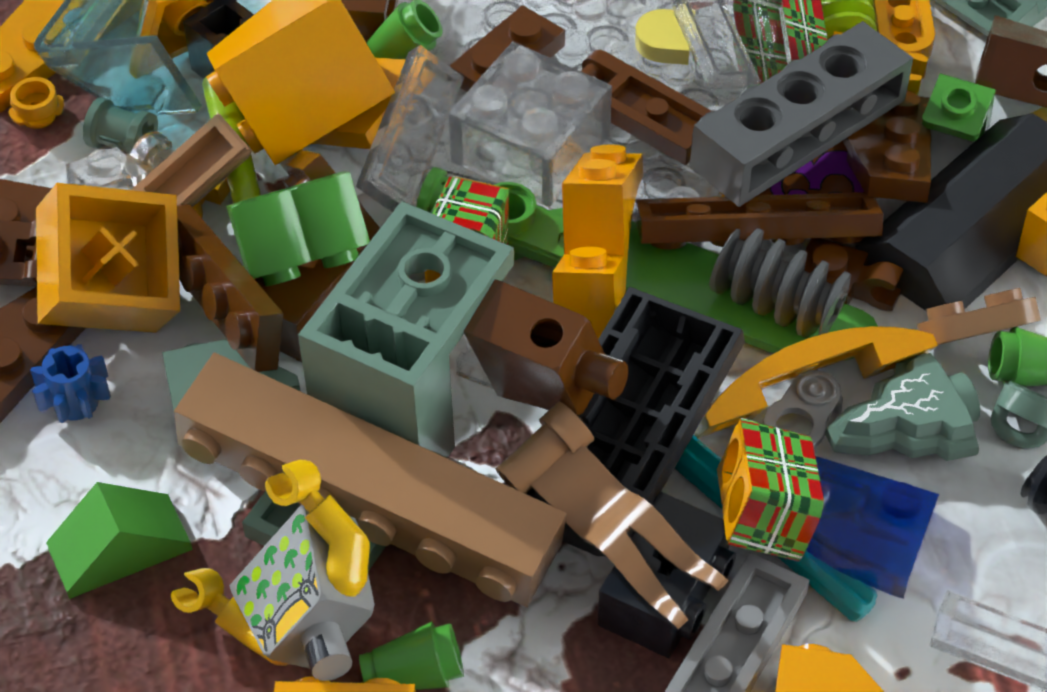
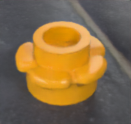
M41 77L26 78L18 82L10 92V105L12 108L9 109V116L18 125H26L32 129H41L49 126L56 116L62 114L65 106L64 99L61 95L56 94L55 86L51 81Z

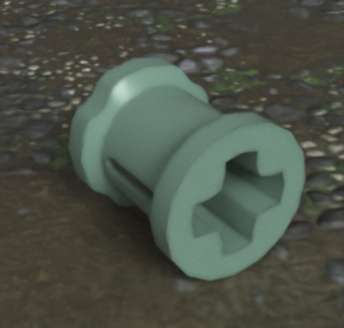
M104 97L97 98L92 102L83 124V139L87 146L96 149L101 148L103 145L126 151L128 157L140 161L145 160L149 156L158 133L156 114L141 110L139 113L115 107L110 99Z

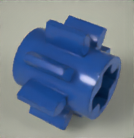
M77 344L75 347L62 346L56 349L52 348L45 356L42 367L36 366L30 370L35 384V389L32 392L38 410L45 411L53 407L59 423H64L66 420H81L86 417L90 419L98 407L99 400H110L111 395L106 379L108 372L104 358L101 355L89 360L82 344Z

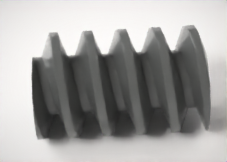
M757 228L746 240L740 238V229H736L726 241L716 260L709 282L711 291L723 294L731 288L732 301L739 305H744L753 298V311L761 316L767 315L775 308V323L782 327H787L797 319L796 331L797 335L808 338L818 329L819 335L828 333L844 305L849 290L851 274L844 271L831 284L827 282L828 262L822 260L809 273L805 271L807 252L800 250L787 262L783 260L785 241L778 239L765 251L761 249L764 236L763 230Z

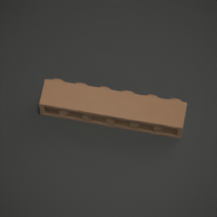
M213 352L174 410L177 443L195 460L205 464L216 462L238 472L251 486L266 491L265 482L268 477L284 473L282 465L295 460L311 461L317 466L321 476V485L318 492L324 499L331 495L350 517L356 518L358 527L366 534L369 541L382 546L392 544L415 555L425 567L443 574L452 572L474 582L485 595L502 602L512 600L528 608L562 545L566 512Z

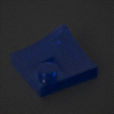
M815 456L824 504L820 521L806 551L855 580L904 599L935 513L939 494Z

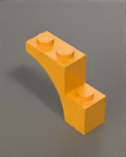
M612 144L594 146L590 149V153H584L562 182L564 255L552 272L553 303L586 317L591 322L598 339L626 293L632 215L637 191L643 178V154L626 153V147Z

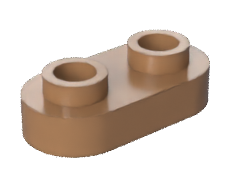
M1015 288L984 296L986 308L965 312L963 301L926 309L929 321L917 324V328L919 331L934 334L937 344L940 345L1039 322L1041 317L1036 297L1023 299L1021 288Z

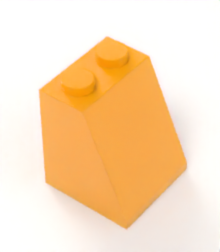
M272 0L206 53L215 70L207 75L206 78L224 107L235 101L245 117L244 120L236 124L254 154L265 149L274 165L279 164L396 93L341 0Z

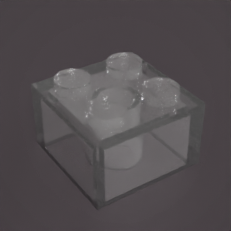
M512 41L448 113L451 162L496 183L514 182L522 184L534 194L536 202L550 208L562 193V182L583 154L590 153V149L594 146L602 145L611 134L612 85Z

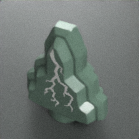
M924 353L896 363L894 375L875 383L871 399L847 407L826 427L825 436L836 453L870 456L894 449L911 458L937 454L944 460L951 461L970 457L979 453V445L973 422L978 421L980 418V402L977 391L966 374L961 372L947 376L936 358L931 353Z

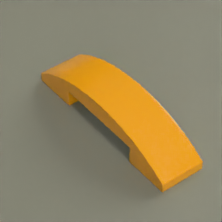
M870 326L828 332L787 346L748 369L710 404L694 436L699 439L735 426L740 418L752 420L768 407L762 389L796 378L803 372L819 370L855 357L863 379L895 368L896 363L915 355L927 354L937 347L938 344L934 334L908 328Z

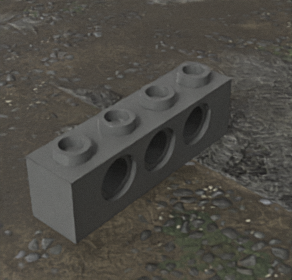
M862 21L843 34L832 36L823 46L802 59L791 61L781 72L760 85L749 87L740 97L716 112L711 111L705 114L694 124L690 168L740 207L905 101L913 57Z

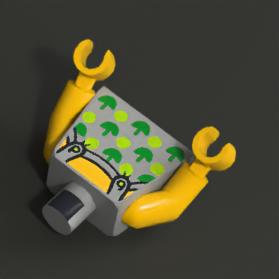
M295 460L282 465L284 473L268 477L265 482V488L271 500L280 506H289L299 501L302 505L229 585L233 595L231 600L223 595L224 583L218 572L209 568H200L184 573L189 580L196 584L199 595L197 592L184 587L173 590L171 598L174 605L182 612L192 613L205 608L209 609L218 616L215 624L267 661L277 666L292 664L310 668L314 678L328 681L343 676L351 668L352 658L346 642L373 613L375 604L368 575L370 542L366 534L358 527L356 518L350 517L331 495L324 499L318 492L321 485V476L317 466L311 461Z

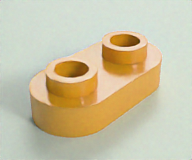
M873 0L877 32L905 52L919 53L930 58L935 38L930 1Z

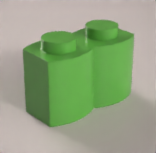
M343 171L226 206L244 267L253 278L262 277L265 286L283 283L300 277L298 266L310 261L321 259L324 268H331L355 261L359 257L357 248L368 245L370 242L350 172Z

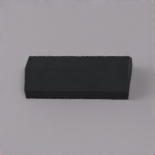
M1033 113L997 121L931 179L928 203L906 201L883 221L882 236H866L855 246V249L869 253L868 266L882 261L896 264L904 269L896 288L901 289V295L926 311V309L958 301H963L964 309H966L1019 260L1016 254L1027 210L1047 192V122Z
M629 287L598 339L605 355L625 361L628 364L626 385L616 399H610L594 393L585 411L578 415V417L594 437V441L586 448L597 457L623 486L632 493L643 497L652 505L659 492L663 490L745 344L743 330ZM533 488L527 493V495L548 504ZM565 523L563 542L597 557L605 556L596 547L584 541ZM630 529L627 532V535L630 537V539L632 538L635 531Z

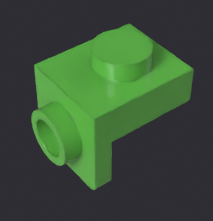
M940 73L924 111L922 125L925 128L965 140L976 141L990 127L996 89Z

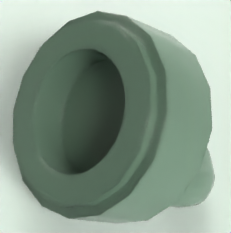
M1012 381L1005 383L990 419L993 429L1000 438L1013 446L1024 449L1042 446L1047 442V397ZM1009 412L1038 424L1033 433H1024L1011 427L1007 421Z

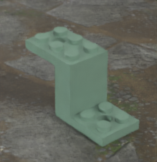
M401 201L298 334L307 395L448 458L455 448L449 354L464 335V329L495 279L503 281L513 267L514 248ZM426 270H433L441 275L437 280L430 283H417L409 279L410 275L422 273ZM265 491L242 522L245 537L265 546L301 505L296 502L289 506H280L274 503L268 496L267 491ZM369 541L368 571L386 546Z

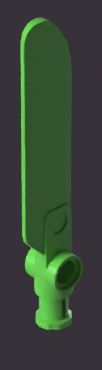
M433 167L422 184L417 199V208L431 213L448 179L445 169ZM499 182L495 184V186L509 189L508 245L514 248V261L527 257L555 268L564 255L563 208L548 210L536 205L534 194L522 184L514 182ZM631 222L626 292L629 287L740 328L743 330L745 343L771 353H776L787 346L807 339L797 335V319L787 327H782L775 323V308L767 315L761 316L753 311V298L746 304L739 305L732 301L731 288L723 294L711 291L709 286L710 277L719 254L686 242L685 246L678 249H659L651 244H642L636 222ZM844 303L829 332L878 325L870 314ZM818 329L812 336H810V337H808V338H811V337H814V336H818V335H819V329Z

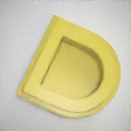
M657 9L642 15L637 21L635 29V46L637 51L644 58L654 62L688 65L694 12Z

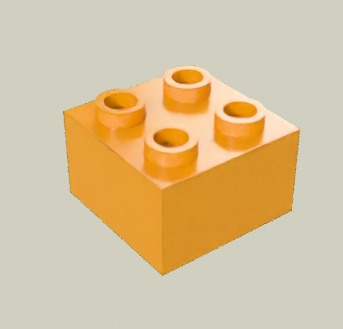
M57 182L36 207L38 324L157 333L180 312L177 195Z

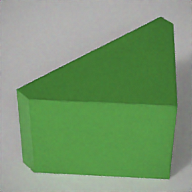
M102 482L95 483L46 541L49 553L69 599L193 550L188 535L168 494Z

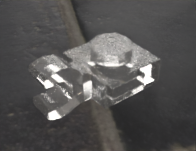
M152 131L141 136L134 144L133 149L127 154H124L117 147L94 151L88 157L66 164L67 184L131 190L164 161L162 157L155 158V156L161 151L172 148V141L161 132Z

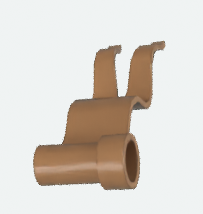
M558 401L539 419L542 426L496 467L495 470L509 487L524 494H527L533 488L549 505L566 512L565 523L584 541L601 551L644 600L679 629L688 621V618L660 584L627 535V532L632 529L678 569L710 585L717 591L728 580L702 560L648 501L623 486L597 457L586 448L594 441L592 433L570 408Z

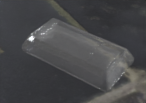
M671 0L674 15L708 90L747 88L758 85L761 82L724 0Z

